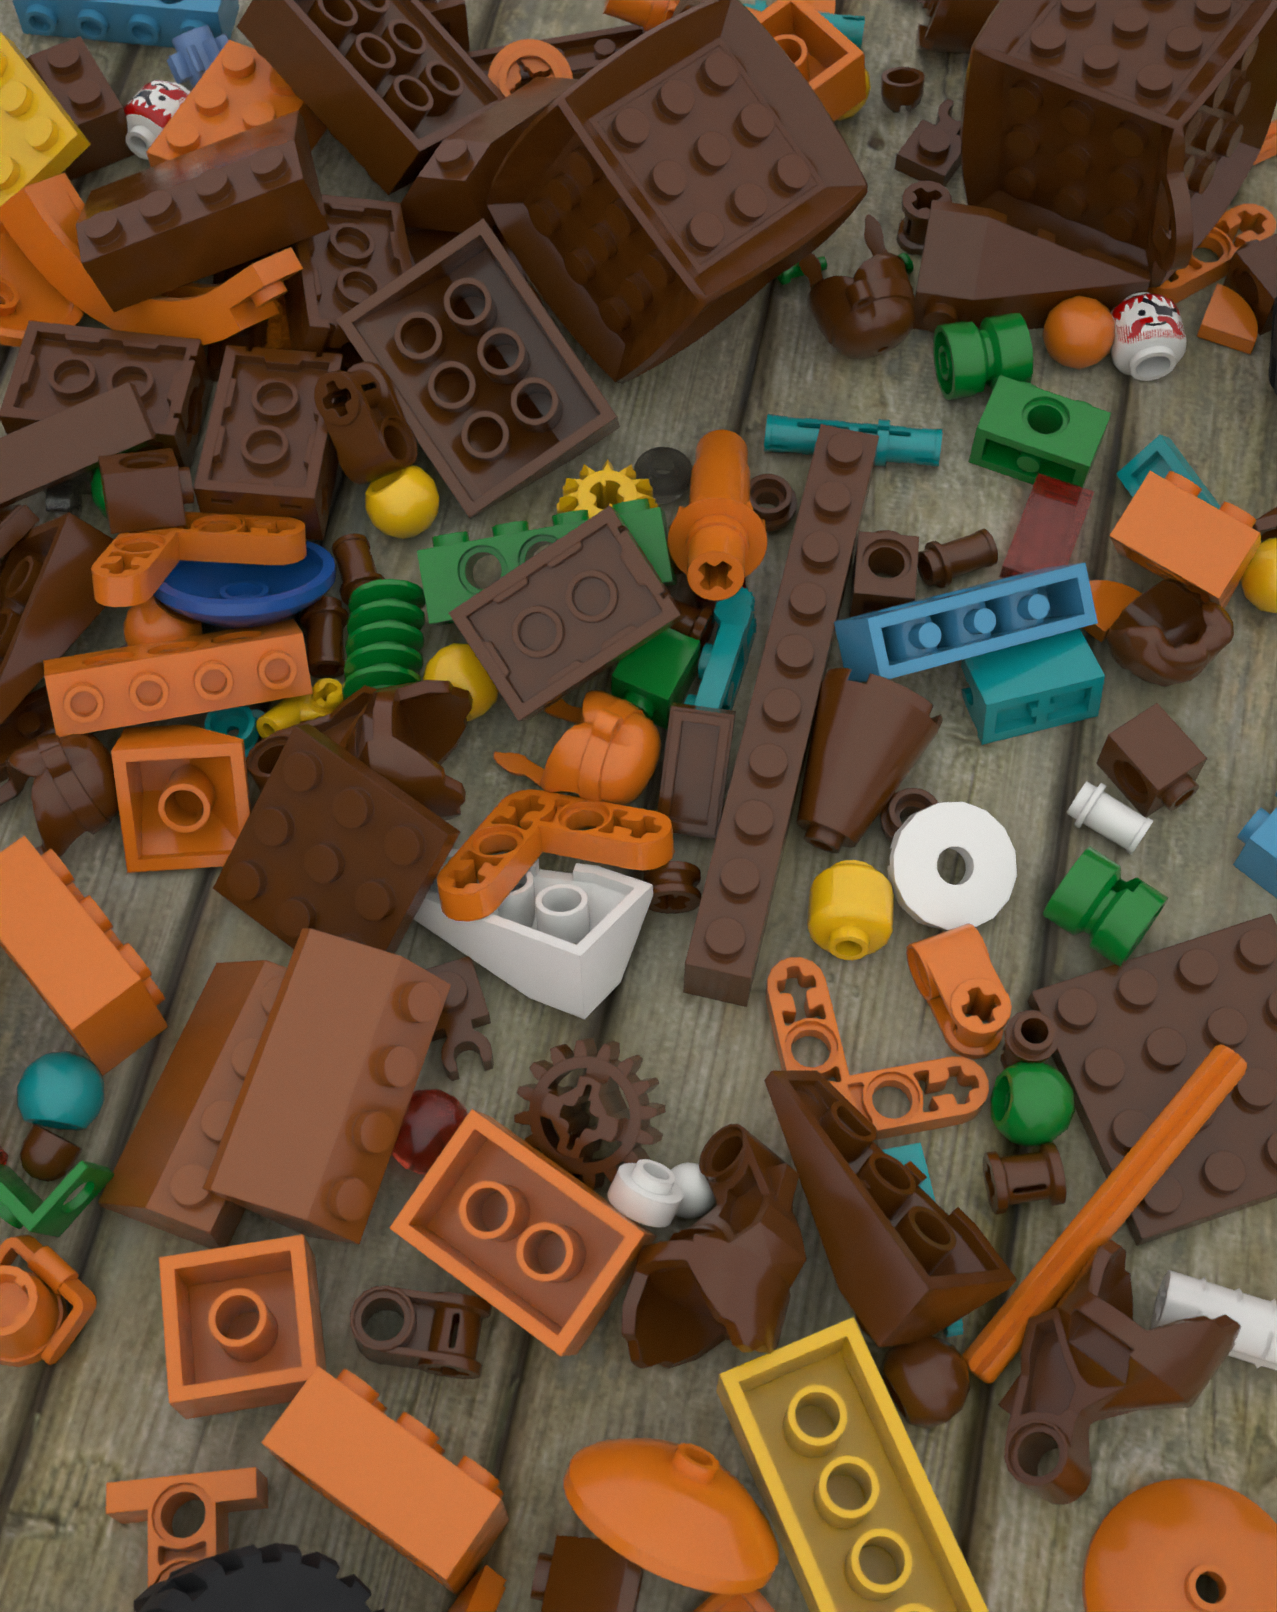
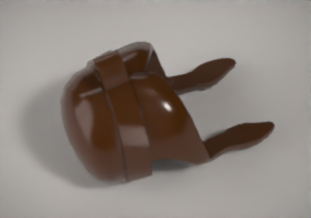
M870 214L866 215L864 238L873 257L862 263L853 278L848 276H831L823 279L821 263L812 252L799 262L803 274L808 277L810 283V292L807 298L809 310L813 314L826 340L838 352L849 359L873 358L894 349L911 333L915 321V299L905 263L899 256L886 250L882 227Z
M56 732L43 735L32 742L16 748L5 760L9 780L0 787V806L20 795L29 777L35 778L32 785L31 799L37 828L42 840V845L35 848L40 855L51 848L59 858L62 857L69 846L86 831L94 835L110 824L112 818L119 814L112 756L103 743L90 733L71 734L60 738L56 735Z

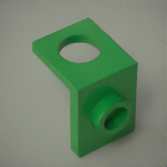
M81 1160L43 1201L9 1166L0 1164V1217L17 1229H22L24 1226L29 1232L60 1237L115 1174L108 1167ZM86 1183L75 1198L64 1204L65 1200L75 1189Z

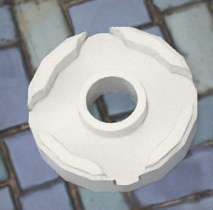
M965 802L933 804L910 815L895 832L890 846L892 850L890 853V865L887 866L893 894L899 906L920 924L943 931L968 923L977 927L993 919L1010 899L1017 877L1015 849L1005 828L984 809ZM947 848L957 851L963 857L966 865L965 875L956 885L945 882L937 870L939 855Z

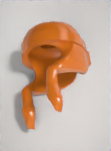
M591 690L586 693L582 708L571 706L561 699L544 710L552 717L577 724L568 729L556 743L547 759L545 769L518 753L495 751L493 754L496 763L508 773L527 777L544 791L551 793L559 791L573 792L579 794L580 798L629 805L644 792L651 781L658 765L662 744L659 730L653 721L644 715L641 709L626 699H620L604 691Z

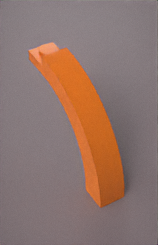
M66 173L23 187L0 206L1 222L36 269L71 303L112 330L201 339L203 346L222 341L280 313L273 300L288 292L283 281L303 269L293 249L290 247L251 264L224 283H189L113 312L81 264L76 222L85 204L74 189Z

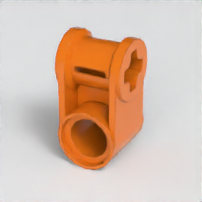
M968 923L909 944L906 948V955L911 975L920 994L927 1000L943 1033L945 1042L951 1050L969 1059L985 1058L995 1052L1001 1043L1003 1029L1010 1019L1012 1005L1009 995L1005 991L991 963L987 947L979 931L973 924ZM987 1020L988 1023H987V1024H983L982 1021Z

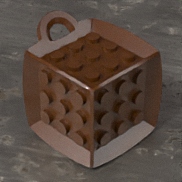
M680 0L670 19L643 33L595 66L557 97L531 122L512 145L502 161L490 186L486 205L510 249L544 301L582 348L616 383L624 384L658 366L702 338L748 302L772 279L787 271L817 249L857 208L867 194L868 184L847 143L808 81L766 28L739 0Z
M1000 0L972 44L964 84L960 144L962 177L967 205L991 208L1008 215L1007 225L1032 235L1038 228L1056 234L1055 244L1079 253L1082 250L1091 248L1147 270L1151 274L1149 287L1156 288L1161 286L1176 270L1184 269L1189 265L1192 253L1226 211L1261 151L1277 103V0Z

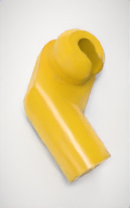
M322 678L312 686L313 694L283 699L258 718L256 721L257 732L264 739L276 731L300 724L301 721L313 720L332 713L344 701L342 684L332 678Z

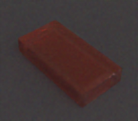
M1038 473L999 577L1007 578L1046 567L1068 565L1095 491Z

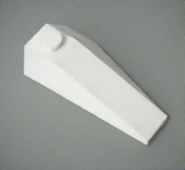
M451 849L440 871L459 849ZM537 859L500 906L489 916L468 922L448 918L441 909L437 879L435 878L414 920L528 998L586 1019L621 983L653 897V884L598 865L576 863L573 873L539 869V859Z

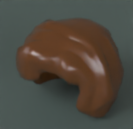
M1170 578L1160 581L1130 603L1110 627L1106 638L1112 657L1121 668L1130 671L1146 682L1167 687L1189 682L1198 676L1217 657L1219 652L1232 641L1234 624L1229 613L1221 605L1214 602L1203 603L1199 593L1191 592L1180 581Z

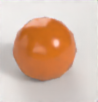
M1078 295L1062 301L1049 311L1042 337L1052 359L1063 366L1081 370L1097 364L1109 354L1115 339V323L1108 307L1096 299Z
M153 595L148 601L134 605L128 610L123 623L124 639L127 646L172 641L202 634V623L171 610Z

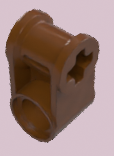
M366 361L354 364L347 372L342 370L331 371L318 379L314 390L316 408L323 417L336 448L340 466L352 482L358 485H366L407 468L416 461L418 453L415 436L410 426L406 423L394 394L391 380L382 367L376 363ZM369 383L375 384V388L363 392L361 386ZM345 395L346 401L338 404L332 403V399Z
M388 1285L375 1286L364 1291L355 1300L350 1312V1327L359 1351L372 1362L419 1369L430 1374L449 1378L477 1379L481 1376L482 1371L481 1363L476 1360L482 1321L491 1316L492 1305L482 1298L462 1293H431ZM385 1310L398 1313L404 1319V1324L401 1331L395 1337L389 1340L378 1341L370 1338L365 1333L366 1324L375 1313ZM459 1323L456 1344L454 1348H451L454 1326Z

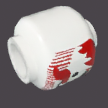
M154 80L145 84L125 105L123 110L128 127L126 143L135 155L148 160L147 150L189 95L190 91L178 83Z
M1139 292L1125 298L1123 302L1111 311L1115 323V339L1110 352L1114 365L1121 373L1132 375L1135 379L1141 381H1150L1164 377L1174 369L1186 352V335L1179 309L1172 299L1160 294Z

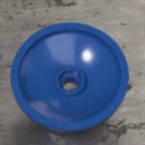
M307 540V556L299 562L287 565L180 560L155 592L154 596L171 610L209 625L231 629L265 626L285 620L316 603L335 582V560L325 548Z

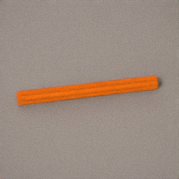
M1222 1044L1213 1048L963 1353V1358L968 1370L977 1378L987 1384L997 1379L1022 1348L1028 1319L1052 1309L1058 1304L1097 1247H1102L1112 1238L1236 1086L1247 1069L1246 1061L1238 1053Z

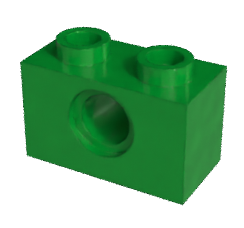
M1000 375L976 428L968 462L1079 501L1100 449L1111 412L1096 408L1085 401L1072 400L1040 389L1031 383L1016 381Z

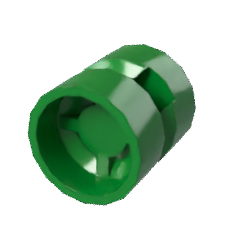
M1014 312L985 317L979 329L973 321H961L938 325L934 331V368L941 393L945 399L950 401L973 397L977 393L983 392L986 384L993 391L1000 375L1016 381L1031 383L1033 375V349L1027 324L1020 313Z
M1089 846L1061 881L1042 915L1072 936L1082 932L1089 935V947L1121 967L1148 932L1165 906L1168 897L1138 877L1127 882L1121 879V866Z

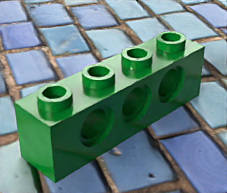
M648 499L631 500L612 505V508L619 513L664 585L677 584L673 559L668 549V528L664 510L661 507L650 508ZM577 510L553 515V526L529 530L528 521H515L492 526L493 537L470 541L468 532H454L432 537L433 548L417 550L429 624L442 626L455 623L449 612L483 590L477 586L473 578L474 566L480 558L494 555L501 564V577L533 557L540 547L553 544L589 520L588 510Z

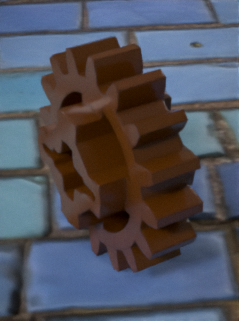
M585 1038L576 1041L574 1052L567 1044L551 1048L550 1054L553 1064L546 1060L532 1063L529 1068L533 1076L538 1080V1083L519 1086L517 1090L519 1096L530 1102L529 1110L514 1115L516 1123L530 1125L532 1134L526 1137L524 1141L534 1148L539 1147L545 1156L577 1179L582 1174L583 1183L592 1190H596L604 1185L605 1175L612 1183L621 1165L637 1163L641 1159L650 1160L641 1145H653L661 1141L663 1134L650 1126V1118L665 1113L666 1109L663 1104L649 1102L647 1093L654 1090L658 1086L659 1081L657 1077L644 1080L639 1079L636 1073L643 1061L639 1055L629 1057L621 1062L618 1060L620 1043L615 1041L604 1043L597 1054L593 1038ZM587 1068L586 1074L579 1077L576 1088L558 1085L573 1070ZM619 1087L625 1094L629 1108H627V1105L619 1091ZM591 1101L590 1113L599 1118L598 1124L588 1126L590 1115L581 1110L582 1103ZM602 1140L611 1143L614 1141L622 1142L621 1146L609 1157L592 1158L594 1152L600 1150Z

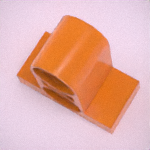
M257 1467L106 1483L107 1515L121 1524L148 1521V1587L168 1580L172 1571L229 1551L228 1513L268 1509V1478ZM192 1500L202 1501L206 1513L200 1529L191 1536L177 1538L174 1535L172 1523L178 1508Z

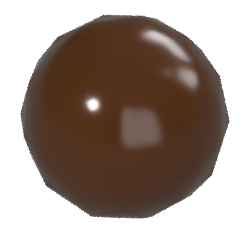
M934 1336L924 1337L914 1343L894 1345L885 1353L879 1369L889 1394L906 1422L926 1429L947 1423L963 1409L970 1391L968 1367L963 1356L954 1345Z

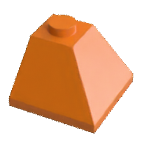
M189 724L124 728L111 750L127 873L224 867L252 811L244 740Z

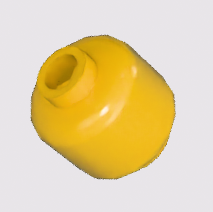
M843 860L823 870L814 878L809 891L807 926L810 938L821 949L843 960H857L877 952L888 943L893 931L894 894L891 882L881 872L875 870L873 866L858 860Z

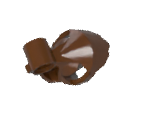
M423 680L378 689L365 685L345 699L332 713L313 720L301 721L300 724H297L312 725L445 821L461 815L460 806L465 802L466 791L461 782L445 775L444 767L441 764L457 747L467 727L466 717L471 711L473 703L472 696L468 690L454 687L450 681ZM294 726L274 732L256 743L249 751L246 766L260 792H262Z
M729 1124L718 1130L705 1144L700 1155L699 1168L701 1173L707 1178L716 1198L717 1206L689 1228L672 1234L669 1241H659L655 1244L643 1245L637 1257L622 1305L621 1334L628 1343L631 1362L640 1369L657 1364L666 1368H673L695 1361L724 1340H731L732 1345L742 1353L755 1350L756 1352L771 1353L778 1347L791 1298L790 1288L807 1260L801 1229L793 1214V1198L800 1174L739 1124Z
M1109 1240L1102 1247H1097L1054 1308L1028 1319L1021 1348V1373L998 1404V1406L1010 1414L1004 1453L1008 1471L1018 1482L1051 1504L1066 1505L1078 1500L1086 1492L1092 1479V1464L1089 1459V1428L1091 1424L1095 1421L1139 1410L1192 1407L1234 1347L1235 1340L1241 1329V1325L1224 1314L1214 1319H1210L1205 1315L1181 1319L1145 1330L1133 1321L1131 1276L1125 1270L1126 1251L1112 1240ZM1059 1448V1461L1056 1467L1049 1474L1038 1476V1464L1041 1457L1047 1451Z

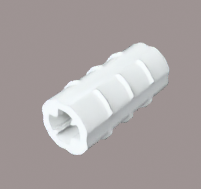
M1171 1270L1167 1271L1156 1297L1151 1329L1181 1319L1204 1315L1214 1319L1226 1314L1241 1325L1235 1345L1227 1356L1252 1363L1256 1368L1262 1366L1277 1371V1301L1275 1299L1268 1301L1242 1293L1240 1288L1232 1290L1207 1282L1205 1277L1197 1279Z

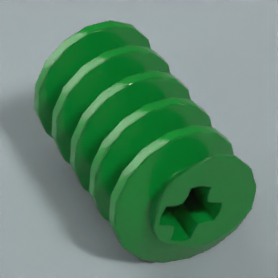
M381 579L362 584L352 592L348 601L350 616L347 620L348 638L345 642L347 659L344 663L346 680L342 685L344 700L365 685L378 689L422 681L421 676L417 673L423 667V657L418 651L422 649L425 641L424 635L420 630L426 622L425 613L421 610L426 602L424 591L419 585L406 580Z

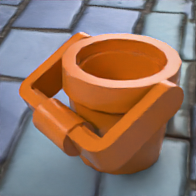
M27 1234L7 1238L0 1245V1364L6 1366L22 1367L37 1363L42 1359L48 1365L55 1364L65 1354L92 1316L97 1304L93 1292L78 1279L79 1274L50 1246H43L33 1236ZM20 1255L33 1272H26L17 1266H11V1264ZM64 1298L74 1306L69 1315L67 1314Z

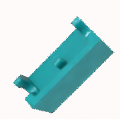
M1080 628L961 661L962 671L970 685L968 688L961 689V693L969 715L978 731L977 736L982 745L1098 716L1105 674Z

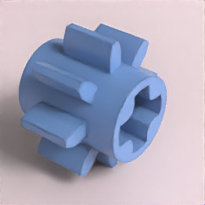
M205 25L172 39L177 53L168 56L169 59L166 61L176 83L181 84L189 80L192 88H194L229 41L227 34L214 38L209 25Z

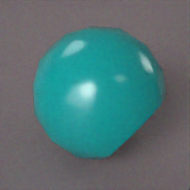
M70 1051L51 1052L39 1057L25 1069L17 1086V1107L23 1120L42 1127L59 1130H83L98 1116L104 1102V1081L98 1068L85 1056Z

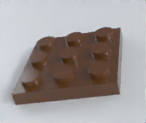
M295 725L213 889L293 949H295L302 928H311L395 954L456 842L460 831L312 725Z

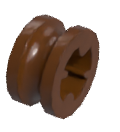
M669 861L666 865L659 868L643 871V881L653 884V897L648 908L649 910L665 914H678L689 912L699 907L701 892L695 887L701 881V870L696 865L682 861Z

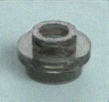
M656 447L640 455L635 463L634 471L636 472V479H649L650 485L653 488L655 503L667 504L678 500L690 487L692 465L689 459L679 450L670 447ZM667 470L670 472L667 474H660L655 471Z

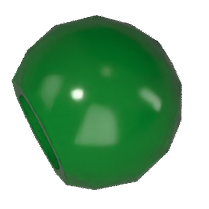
M1019 1061L1007 1067L997 1076L990 1097L991 1119L997 1129L1009 1141L1024 1147L1041 1146L1055 1140L1068 1129L1075 1112L1072 1088L1057 1069L1044 1062Z

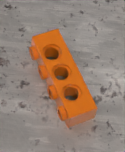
M294 619L259 627L236 628L193 635L161 643L139 644L43 660L44 678L55 732L59 738L71 734H85L313 694L303 632Z

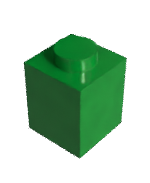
M667 629L619 661L611 676L612 695L620 699H626L641 709L644 715L652 720L655 725L667 730L672 703H682L698 673L700 641L673 629Z

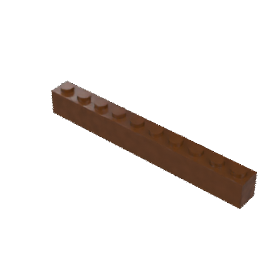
M820 425L685 961L683 993L744 1007L748 1005L813 730L820 685L826 675L836 633L834 621L839 620L856 548L858 531H860L871 485L879 436Z

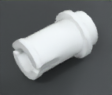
M1086 781L1067 811L1068 815L1076 819L1074 826L1080 828L1082 824H1085L1127 850L1126 852L1132 855L1154 820L1142 816L1105 793L1104 790L1107 786L1103 783L1096 787Z

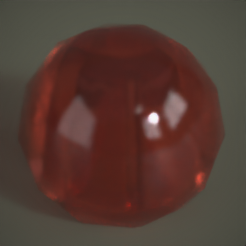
M437 1088L416 1090L412 1094L409 1106L403 1117L392 1156L404 1168L420 1175H426L468 1115L467 1108L455 1096Z

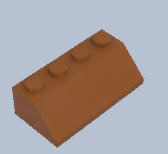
M302 928L202 1189L308 1237L359 1245L451 984L403 956L311 928Z
M267 960L216 963L113 1171L115 1175L107 1183L98 1201L101 1207L210 1249L229 1246L246 1208L202 1188L287 967Z

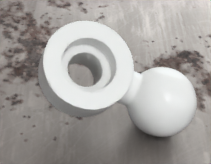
M641 1159L637 1163L621 1165L607 1193L610 1203L621 1214L635 1222L651 1227L669 1226L675 1215L687 1219L700 1217L710 1210L716 1199L707 1178L700 1171L699 1164L682 1163L670 1170L666 1166L648 1159Z

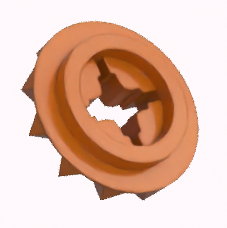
M522 39L505 46L493 59L488 72V78L505 97L514 93L515 89L521 85L520 65L524 72H528L532 79L550 75L548 77L573 79L571 68L562 53L554 46L536 39Z

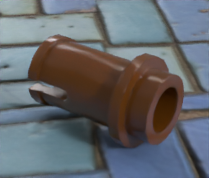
M986 529L978 530L974 534L944 544H940L937 541L928 542L925 545V549L918 552L917 568L919 574L928 586L936 584L940 588L947 587L951 584L952 578L996 564L998 561L996 543L990 532Z
M351 533L338 538L333 543L332 553L337 561L343 582L339 592L342 601L348 605L352 592L359 586L385 578L377 573L370 552V543L365 535Z
M322 596L316 603L305 608L300 613V624L306 628L309 673L315 678H336L344 674L343 628L347 625L349 614L346 609L342 608V602L334 597Z
M1025 1010L1015 1014L1009 1020L1004 1031L1005 1043L1002 1047L1004 1052L1000 1055V1061L1003 1068L1006 1069L1019 1061L1038 1063L1049 1059L1055 1053L1059 1044V1031L1055 1022L1048 1015L1035 1010Z

